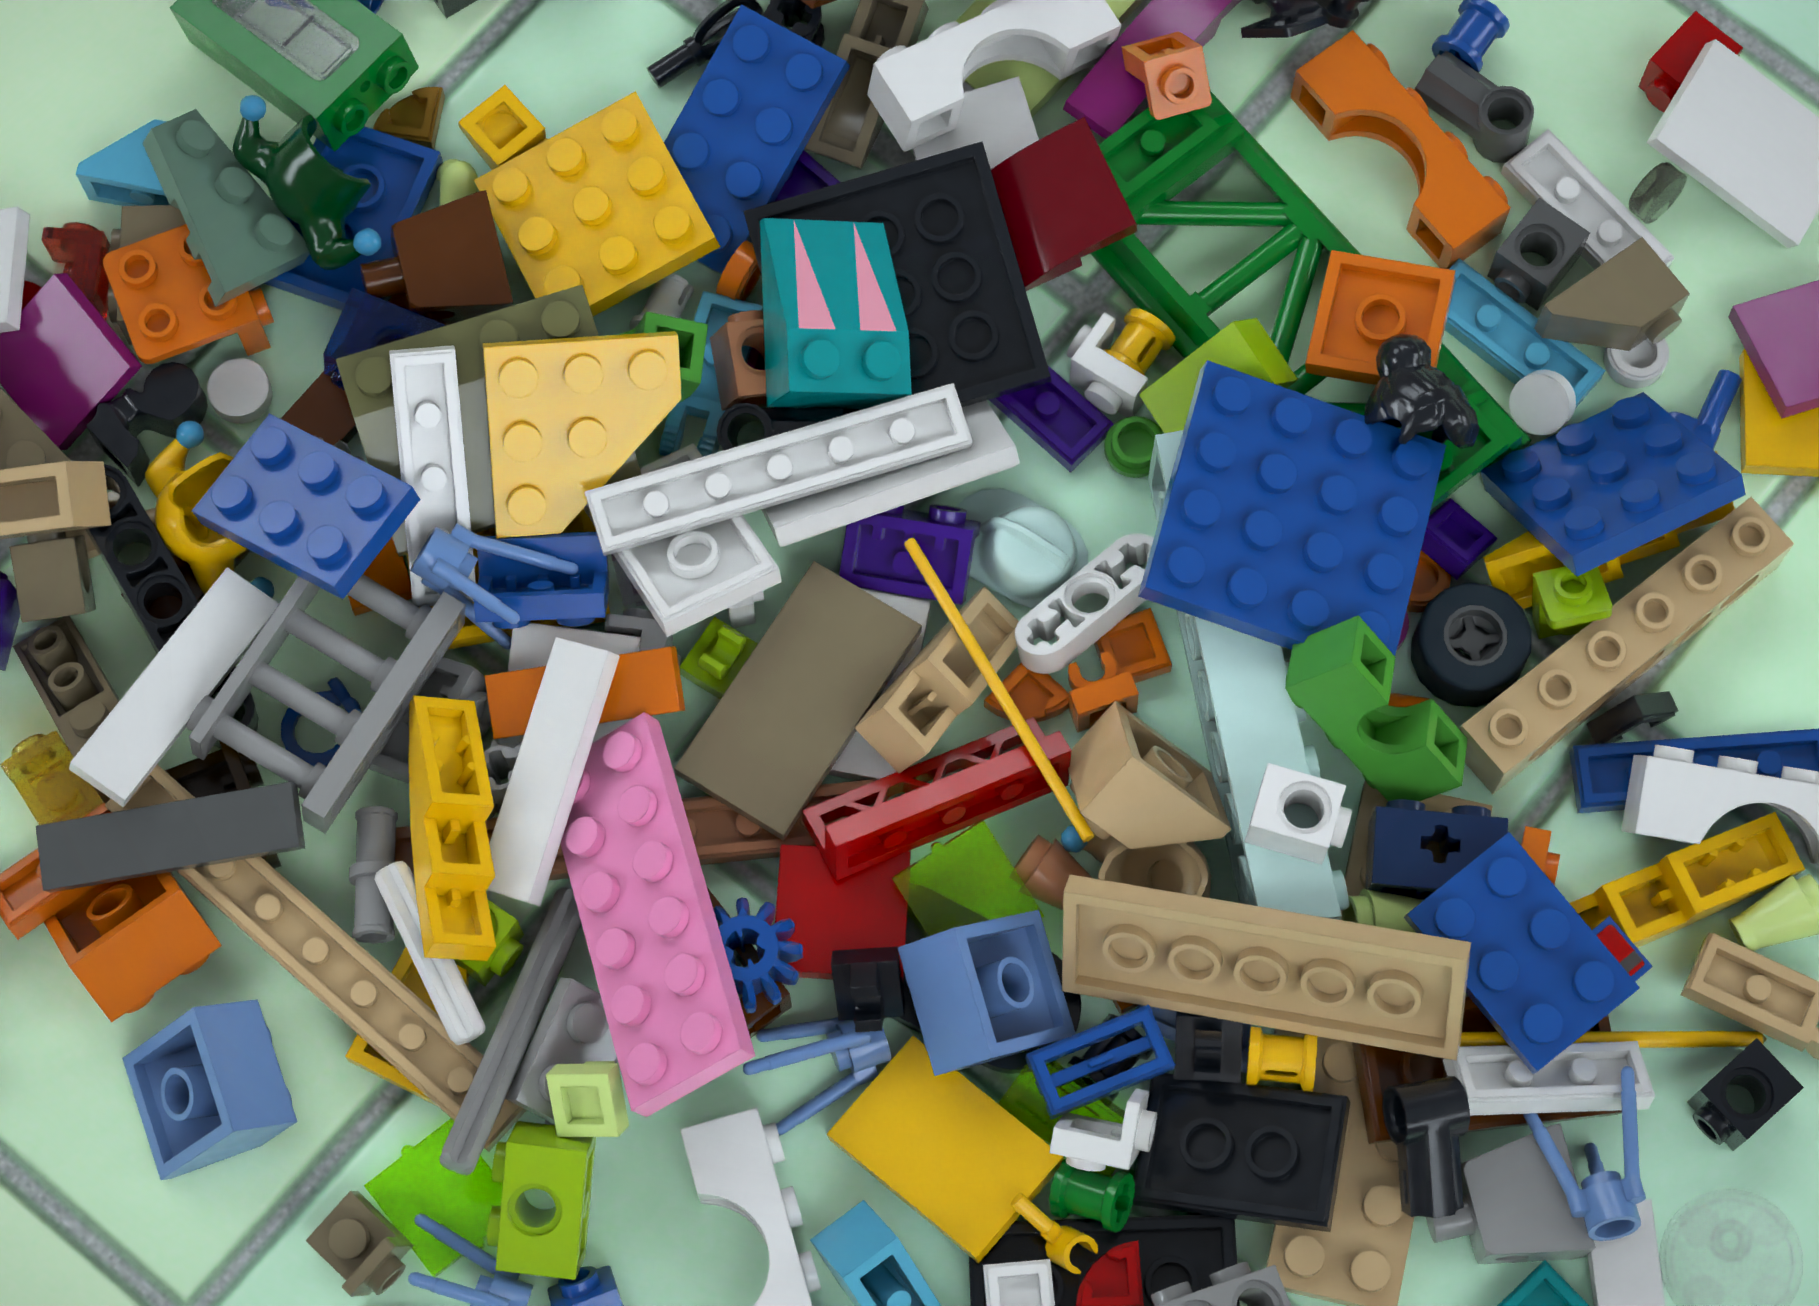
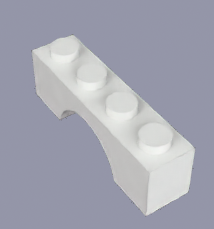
M997 0L986 7L979 16L961 24L956 21L946 23L937 28L926 40L908 48L904 45H899L883 53L873 64L867 95L903 152H906L957 128L965 98L963 82L970 74L982 66L1004 60L1023 61L1037 65L1059 80H1062L1096 64L1117 40L1122 25L1105 0Z
M1655 745L1653 756H1633L1621 832L1700 844L1711 826L1727 812L1746 804L1763 803L1781 811L1793 821L1806 842L1811 864L1819 865V772L1783 766L1781 778L1757 774V761L1720 755L1717 767L1694 764L1693 750Z
M758 1107L680 1129L700 1203L724 1207L739 1213L756 1227L768 1247L769 1272L767 1281L760 1297L753 1306H812L809 1293L821 1290V1285L811 1250L798 1253L791 1228L803 1225V1220L793 1186L780 1189L773 1164L786 1161L776 1123L762 1125Z

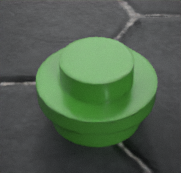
M1131 416L1117 421L1109 429L1105 438L1104 452L1109 465L1116 472L1126 477L1141 478L1148 476L1155 435L1164 434V432L1155 422L1145 417Z

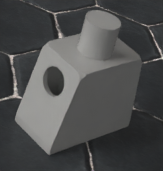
M1561 1123L1546 1127L1577 1183ZM1533 1133L1462 1163L1464 1208L1457 1210L1455 1215L1439 1218L1426 1217L1428 1229L1434 1243L1469 1235L1478 1264L1572 1260L1583 1258L1596 1248L1594 1240L1588 1236L1584 1218L1572 1217L1566 1194L1535 1140Z

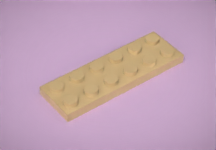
M1069 875L1063 895L1062 991L1143 1006L1150 1005V1007L1457 1061L1461 1043L1471 942Z

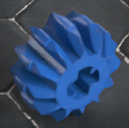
M738 898L736 902L738 916L729 918L723 908L715 906L713 908L737 993L742 995L745 1012L754 1013L756 1011L755 994L763 992L771 1004L777 1005L782 1001V997L774 981L786 985H796L799 980L798 971L793 966L787 964L803 958L802 944L787 941L795 932L794 922L788 918L772 924L775 916V906L770 902H765L760 907L757 915L752 916L750 915L748 899ZM744 944L756 945L760 961L754 965L752 960L748 959L749 967L736 966L733 950L739 946L741 951L745 952Z

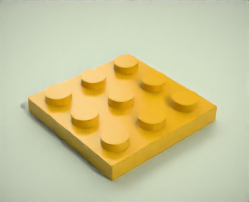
M636 91L474 180L479 191L486 190L492 216L535 299L583 285L593 317L721 247Z

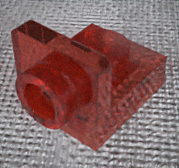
M80 222L65 223L62 228L44 227L41 240L54 262L66 263L63 273L69 275L106 321L108 291L111 285L103 266V259L107 253L111 252V245L104 231Z

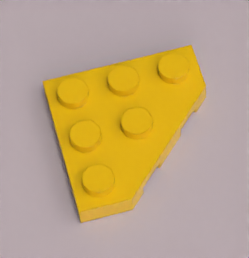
M676 331L482 343L496 538L561 534L588 504L585 491L604 486L677 405L682 396L679 341Z

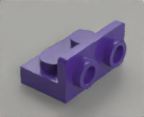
M905 505L846 525L839 576L859 588L937 601L904 546L905 541L915 538L954 604L963 605L966 601L974 542L979 535L981 525L979 521L966 519L967 510L948 505H930L929 513L904 509Z

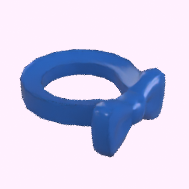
M338 677L331 678L327 682L331 690L315 692L333 704L341 706L348 713L353 709L363 713L359 702L350 696ZM288 708L281 722V739L285 749L312 766H315L318 762L327 766L340 745L336 744L332 749L323 753H311L303 750L295 738V727L302 715Z

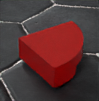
M1138 1241L1127 1242L1113 1247L1091 1265L1079 1286L1075 1306H1144Z

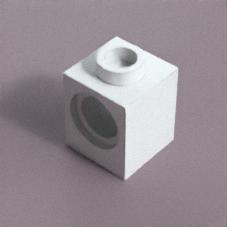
M1268 763L1260 785L1245 843L1322 865L1329 846L1342 848L1353 811L1341 806L1346 785ZM1296 803L1305 804L1315 811L1319 823L1311 828H1298L1287 820L1284 809Z

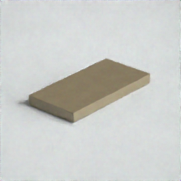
M813 561L675 766V775L784 841L801 816L802 810L807 807L857 731L855 726L877 701L922 632V625Z

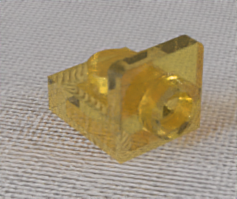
M52 731L47 735L36 734L24 739L13 748L11 757L0 764L39 825L82 818L104 803L91 784L69 770L70 762L74 757L57 731Z

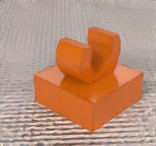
M1108 651L1100 653V664L1104 675L1097 681L1084 679L1076 662L1068 666V682L1072 689L1069 691V712L1077 733L1090 729L1114 701L1132 714L1137 712L1139 692L1130 670L1117 674L1116 661Z

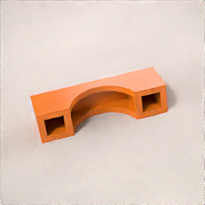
M1352 30L1296 70L1290 98L1328 141L1353 136L1372 138L1394 148L1409 163L1417 180L1418 198L1413 205L1406 230L1439 268L1450 269L1459 258L1464 261L1502 233L1511 208L1508 205L1507 196L1502 187L1492 177H1483L1468 160V154L1462 142L1449 131L1443 132L1429 116V111L1423 98L1410 87L1404 88L1390 72L1387 59L1375 45L1371 43L1366 45Z

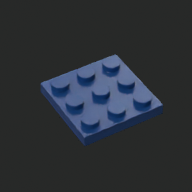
M1644 392L1633 397L1621 399L1612 407L1579 423L1567 425L1560 429L1558 433L1525 449L1513 451L1502 460L1480 471L1485 491L1576 576H1580L1746 495L1742 474Z

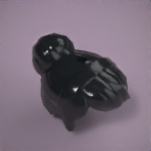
M1403 333L1392 336L1384 341L1379 347L1376 356V368L1380 380L1371 392L1365 405V423L1368 425L1369 423L1383 422L1394 427H1401L1400 444H1406L1417 433L1433 431V441L1444 444L1449 440L1460 449L1473 447L1480 430L1476 412L1469 404L1463 389L1459 385H1455L1444 372L1431 366V348L1426 342L1416 335Z

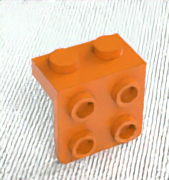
M186 224L113 250L105 255L103 259L105 272L133 347L141 362L154 364L238 333L247 356L271 348L263 326L274 323L262 289L258 288L247 291L215 307L207 289L212 281L203 260H194L186 242L190 234Z

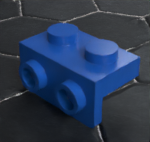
M571 532L496 538V535L484 536L577 564L578 572L575 575H568L477 550L479 580L477 584L516 611L520 616V620L517 624H511L474 600L475 623L492 622V625L496 628L516 629L527 626L531 620L556 619V622L560 625L575 627L590 624L595 618H605L610 593L608 558L603 555L597 532Z

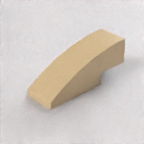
M984 586L970 598L959 612L997 673L1017 647L1015 628L1019 621ZM950 621L942 627L906 666L855 726L859 734L898 773H901L927 755L956 716L973 705L988 685Z

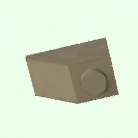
M1641 237L1544 304L1534 329L1541 338L1630 351L1647 338L1652 344H1656L1671 334L1682 322L1679 313L1690 293L1645 239Z

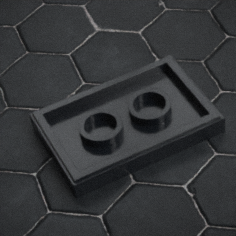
M1169 1073L1151 1078L1146 1110L1157 1112V1120L1150 1151L1144 1152L1139 1150L1134 1173L1135 1194L1133 1204L1143 1207L1331 1232L1351 1102L1348 1096L1264 1085L1174 1079V1074Z

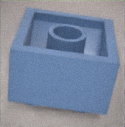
M1039 910L954 927L898 947L905 979L911 993L934 1076L1049 1045L1076 1034Z
M258 999L193 1007L122 1058L161 1181L173 1179L258 1148L298 1122L292 1106L291 1094L285 1085L272 1045L271 1033L266 1026Z

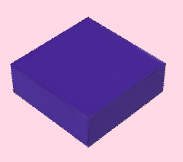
M1450 498L1429 516L1421 550L1453 578L1458 580L1489 552L1498 538Z

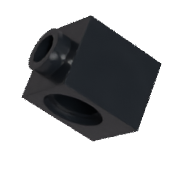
M1756 1038L1690 1098L1687 1103L1695 1111L1693 1120L1698 1128L1714 1143L1721 1145L1725 1142L1734 1151L1804 1087ZM1727 1085H1739L1750 1092L1754 1100V1111L1752 1114L1739 1113L1729 1105L1726 1098Z

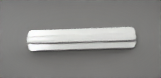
M398 861L376 872L374 880L450 1040L456 1045L471 1042L485 1032L486 1026L454 959L424 958L415 878L410 867L405 862Z

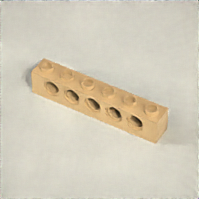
M1752 497L1748 498L1612 606L1611 617L1591 622L1463 723L1460 730L1468 738L1465 757L1466 765L1492 794L1497 792L1776 570L1794 545L1792 540Z

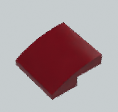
M1085 117L1039 139L991 169L1026 291L1082 266L1081 257L1138 232L1132 213Z

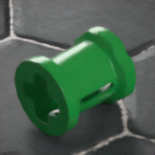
M1064 1159L1055 1172L1049 1195L1050 1212L1053 1216L1062 1219L1069 1217L1070 1214L1098 1220L1102 1222L1105 1230L1117 1233L1124 1227L1131 1212L1135 1194L1134 1178L1130 1173L1122 1171L1115 1173L1114 1176L1077 1169L1069 1166L1066 1163V1159Z

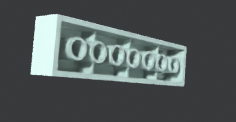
M1183 430L1155 435L1148 483L1157 525ZM1176 610L1210 771L1231 830L1225 835L1239 903L1341 920V910L1348 909L1349 907L1347 886L1342 871L1331 870L1328 852L1321 865L1245 843L1260 785L1268 763L1320 778V768L1315 747L1313 744L1304 746L1299 722L1306 721V711L1297 707L1292 702L1285 689L1287 675L1285 661L1290 660L1292 650ZM1296 803L1284 809L1287 820L1298 828H1311L1319 823L1315 811L1305 804Z

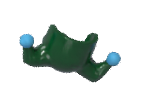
M257 95L245 96L240 102L242 119L234 139L233 154L245 169L265 183L276 207L286 217L300 225L312 260L324 270H335L348 264L360 255L371 256L381 248V238L373 229L365 228L355 235L354 239H346L345 218L357 208L358 202L371 187L368 179L355 178L343 173L342 169L332 166L319 154L310 141L317 129V122L310 114L302 118L280 142L266 140L259 131V120L266 113V103Z

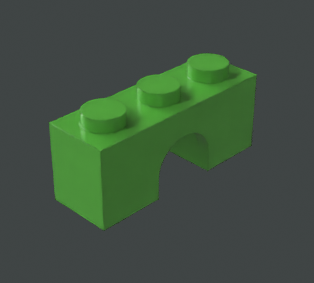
M1359 615L1307 636L1304 643L1293 644L1285 686L1289 697L1297 707L1304 709L1321 727L1329 742L1336 749H1341L1353 762L1371 788L1377 789L1387 801L1398 799L1422 801L1462 786L1468 738L1432 698L1408 707L1388 705L1396 657Z

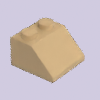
M1116 701L1111 704L1071 749V762L1068 768L1072 781L1070 788L1076 796L1080 813L1093 834L1097 837L1107 840L1112 836L1129 849L1220 839L1231 830L1212 773Z

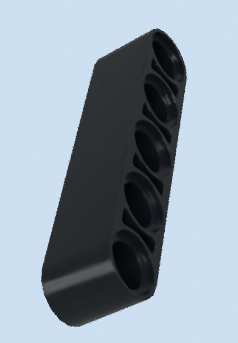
M104 464L107 490L118 493L120 498L117 504L109 509L111 526L87 528L85 530L155 652L158 654L199 602L127 478L119 469ZM134 542L143 543L151 548L149 556L142 563L126 565L118 560L120 551L128 544ZM165 595L174 596L182 601L179 612L173 617L158 619L148 613L152 602L159 597ZM236 666L231 670L228 676L212 694V698L215 699V697L217 696L225 682L228 680ZM250 692L241 705L245 710V714L240 722L257 732L259 718ZM217 740L214 746L222 749L219 740Z

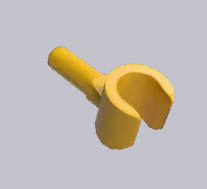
M1023 1193L1018 1194L1012 1200L1011 1206L1033 1225L1046 1240V1255L1050 1261L1073 1274H1080L1081 1271L1070 1262L1069 1255L1072 1247L1079 1243L1087 1250L1095 1254L1098 1253V1245L1093 1238L1071 1226H1060L1057 1222L1046 1216Z

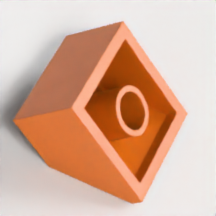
M172 872L98 884L44 922L68 966L111 1023L125 1013H132L143 1008L150 1002L156 991L179 975H186L200 968L207 961L209 955L222 946Z

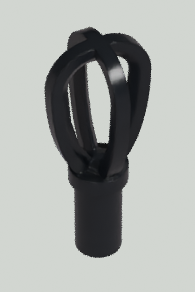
M726 0L715 8L698 25L693 36L683 40V45L646 68L657 87L661 88L695 65L700 67L707 62L706 60L710 61L722 38L707 45L704 44L731 24L739 8L729 13L731 10L742 4L763 15L764 11L756 0Z

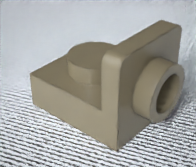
M349 1191L305 1240L346 1280L342 1288L351 1297L370 1295L372 1292L380 1295L385 1292L404 1272L406 1265L401 1259L414 1246L359 1191Z

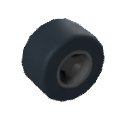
M1462 583L1444 589L1427 604L1412 637L1411 661L1419 681L1435 697L1454 706L1479 707L1490 703L1517 682L1531 653L1532 629L1523 608L1508 593L1488 584ZM1460 649L1470 657L1463 655Z

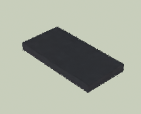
M1209 1215L1128 1217L1124 1227L1117 1233L1105 1230L1102 1222L1094 1219L1054 1220L1060 1226H1071L1090 1236L1098 1245L1097 1254L1087 1250L1079 1243L1072 1247L1069 1255L1070 1262L1081 1271L1080 1274H1073L1051 1261L1055 1306H1075L1079 1286L1091 1265L1113 1247L1127 1242L1138 1241L1144 1306H1154L1151 1299L1152 1294L1179 1283L1189 1281L1192 1292L1213 1286L1209 1277L1211 1274L1237 1264L1235 1219ZM1015 1221L979 1264L969 1256L970 1306H986L983 1265L1049 1259L1045 1249L1046 1240L1028 1221ZM1237 1300V1306H1240V1300Z

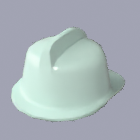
M1004 488L983 489L965 497L956 506L967 510L966 519L981 522L979 535L974 542L969 577L1000 593L1012 602L1033 609L1088 564V549L1081 534L1055 511L1047 509L1022 494Z

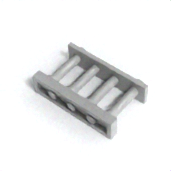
M362 574L347 595L406 630L405 637L411 640L398 660L391 656L383 660L305 613L320 587L298 576L215 699L206 695L194 709L187 723V729L192 731L189 735L192 754L204 760L216 741L220 740L284 780L296 783L300 789L298 795L305 799L301 804L303 821L326 834L409 709V702L413 695L417 696L465 624L466 604L444 591L433 608L426 604L419 608ZM289 634L371 682L370 690L374 691L375 695L363 713L356 709L348 713L269 665ZM253 687L258 688L336 735L334 742L340 745L327 766L320 762L315 766L310 765L233 718Z

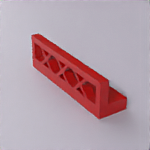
M1034 717L1025 720L1064 786H1068V768L1070 767L1072 750L1060 731L1045 736ZM1012 725L908 767L901 773H893L802 810V821L837 881L1053 791L1025 745L1003 753V751L1023 743ZM958 769H963V770H961V771H959V772H957V773H954V774H952V775H949V776L945 777L946 774H948V773H951V772L956 771V770H958ZM902 792L905 793L898 797L888 800L889 797H892ZM843 816H847L846 818H843L841 820H838L834 823L825 826V823H828Z

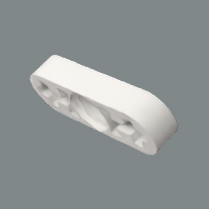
M1140 533L1129 534L1119 538L1023 616L1015 628V639L1021 663L1035 673L1049 674L1060 671L1145 602L1146 599L1138 597L1145 569H1142L1140 565L1148 561L1154 538ZM1130 562L1134 564V566L1126 570V564ZM1121 583L1122 589H1119L1117 585ZM1087 594H1100L1109 600L1107 605L1097 612L1086 613L1074 607L1076 601ZM1060 617H1064L1065 621L1062 624ZM1056 636V643L1050 645L1048 642H1045L1052 640ZM1038 637L1045 640L1034 645V640Z

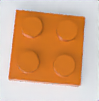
M1331 250L1305 362L1306 373L1377 385L1380 380L1376 368L1378 349L1388 338L1402 333L1416 335L1423 339L1431 348V366L1437 368L1455 285L1456 270Z

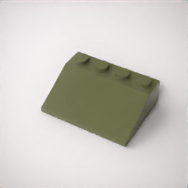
M583 285L336 359L368 464L401 480L389 351L454 345L471 532L478 533L495 528L482 343L599 336ZM635 451L605 485L642 475ZM404 520L392 536L399 557L408 554Z

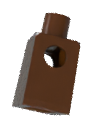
M486 190L470 194L395 223L391 226V245L394 257L360 264L367 300L403 294L409 321L413 324L456 323L513 306V298Z

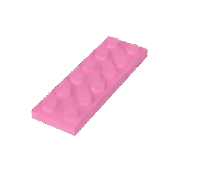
M643 712L592 743L560 844L630 1109L633 1112L648 1117L756 1055L660 722Z

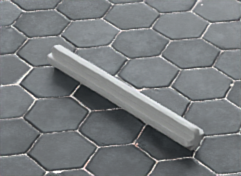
M560 888L554 895L450 1130L440 1156V1163L446 1169L453 1170L461 1175H469L474 1171L580 928L581 920L573 890L570 888Z

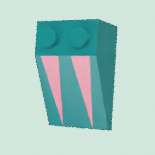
M778 218L761 219L760 241L767 407L866 409L912 395L909 330L884 223Z

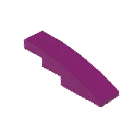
M1152 0L1065 101L1063 110L1077 120L1085 117L1090 129L1104 139H1107L1149 107L1145 84L1126 71L1121 47L1178 31L1203 47L1215 36L1221 20L1242 0Z

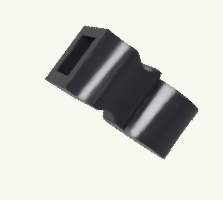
M164 363L154 368L146 377L142 393L127 388L121 397L110 402L99 403L96 415L86 427L97 446L139 487L145 479V471L149 466L150 459L137 436L144 430H150L167 437L176 438L177 428L182 422L196 421L201 424L208 407L207 397L192 369L181 363Z

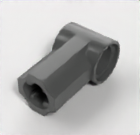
M1448 51L1442 55L1438 54L1425 69L1422 78L1414 90L1423 98L1427 107L1471 136L1476 150L1485 159L1492 162L1506 163L1527 146L1534 117V106L1531 98L1524 91L1516 87L1497 86ZM1507 120L1513 123L1516 128L1509 130L1500 129L1491 122Z

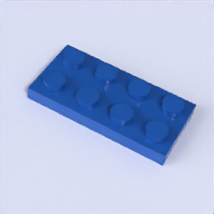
M742 4L664 141L667 150L721 246L696 260V262L722 275L736 249L746 240L752 243L743 211L775 202L850 68L846 60Z

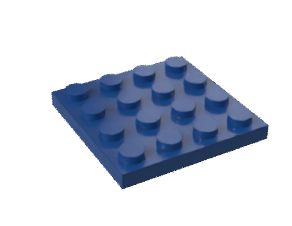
M1207 360L1198 375L1138 597L1292 650L1293 644L1304 643L1307 636L1359 615L1395 656L1446 445L1417 434L1406 444H1400V428L1383 422L1369 423L1367 425L1363 415Z

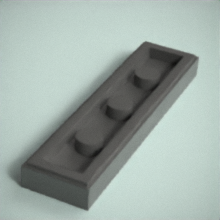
M291 781L35 826L43 891L50 893L306 849L297 784Z

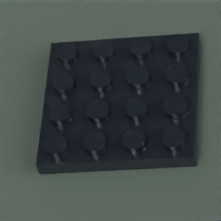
M983 141L743 211L761 277L760 220L763 218L884 223L909 330L912 395L954 383L961 407H965L1051 382L1050 372ZM845 409V410L847 411V414H849V413H853V412H856V411H859V410H863V409Z

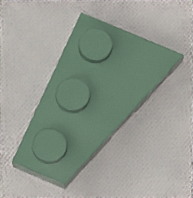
M197 109L151 128L142 144L169 204L181 211L190 231L186 242L194 260H203L212 281L207 289L215 307L305 262L310 253L304 238L276 207L251 174L238 162L232 151Z

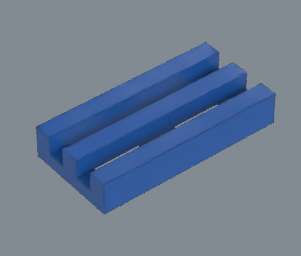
M1150 1005L1026 1054L1025 1057L1029 1069L1032 1070L1035 1076V1083L1040 1095H1043L1046 1102V1109L1051 1119L1169 1072L1176 1066ZM1138 1026H1143L1146 1036L1051 1075L1047 1069V1063ZM1153 1049L1156 1056L1154 1060L1061 1098L1058 1095L1056 1088Z

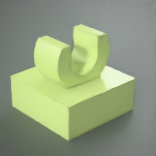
M615 1061L556 1064L546 1074L557 1137H619L628 1128L629 1122L619 1065Z

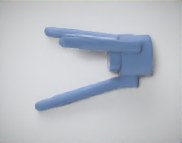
M456 523L450 534L435 527L410 569L411 572L422 578L421 583L440 595L444 591L466 604L465 616L506 650L510 649L512 638L502 629L494 627L492 622L475 623L474 604L459 591H462L511 624H517L520 616L500 599L468 578L478 558L468 553L469 548L568 575H575L578 572V566L573 562L477 535Z
M838 1017L761 1029L757 1032L756 1037L760 1042L789 1040L826 1034L827 1039L747 1062L743 1065V1072L746 1075L770 1071L831 1053L839 1072L848 1068L852 1072L776 1123L779 1136L785 1134L798 1124L805 1122L857 1086L871 1082L878 1076L876 1065L891 1060V1052L883 1028L882 1031L855 1032L854 1020L838 1021Z
M1625 1066L1621 1070L1624 1179L1621 1178L1619 1172L1605 1171L1597 1146L1589 1142L1584 1146V1152L1590 1175L1583 1179L1581 1182L1582 1189H1580L1538 1114H1523L1533 1132L1535 1140L1566 1194L1572 1217H1583L1588 1236L1597 1241L1623 1238L1632 1234L1641 1226V1219L1636 1204L1644 1201L1646 1196L1640 1179L1634 1070L1630 1066Z
M421 1213L415 1216L414 1221L418 1227L493 1274L494 1278L480 1275L476 1288L473 1289L441 1278L412 1272L408 1276V1282L411 1285L469 1303L470 1306H527L534 1285L518 1280L520 1273L495 1271V1257L425 1214Z

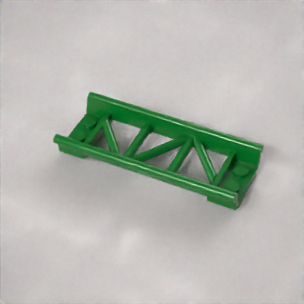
M1211 91L1212 102L1210 106L1169 118L1155 119L1150 115L1148 107L1098 145L1137 225L1284 228L1199 293L1195 291L1190 296L1134 234L1090 254L1139 309L1153 314L1172 330L1176 338L1172 346L1185 359L1221 331L1208 316L1297 249L1270 336L1281 355L1289 363L1322 250L1329 257L1331 250L1361 254ZM1234 152L1279 202L1169 200ZM1443 343L1440 349L1437 369L1444 372L1455 385H1459L1463 389L1469 404L1476 412L1480 430L1473 447L1460 449L1449 440L1444 443L1446 449L1431 510L1506 450L1511 453L1516 450L1525 449L1532 441ZM1303 364L1294 371L1298 380L1287 389L1305 395L1327 377L1306 373V366ZM1327 402L1364 416L1366 403ZM1433 431L1420 432L1417 435L1432 440Z

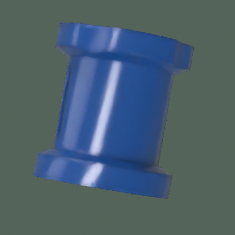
M1463 0L1458 9L1460 16L1447 35L1437 37L1431 49L1435 58L1438 54L1442 55L1448 51L1479 73L1483 67L1482 57L1495 39L1505 36L1510 24L1508 18L1490 1Z

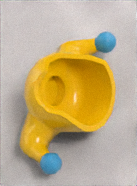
M185 421L178 426L176 438L150 463L145 471V479L157 497L155 523L161 539L174 555L188 562L199 587L205 595L227 567L232 571L235 570V558L245 552L247 548L202 525L192 512V509L234 457L219 452L205 458L185 471V462L189 450L199 446L204 440L202 426L196 421ZM257 577L251 582L252 585L273 598L274 586L270 580L264 577Z

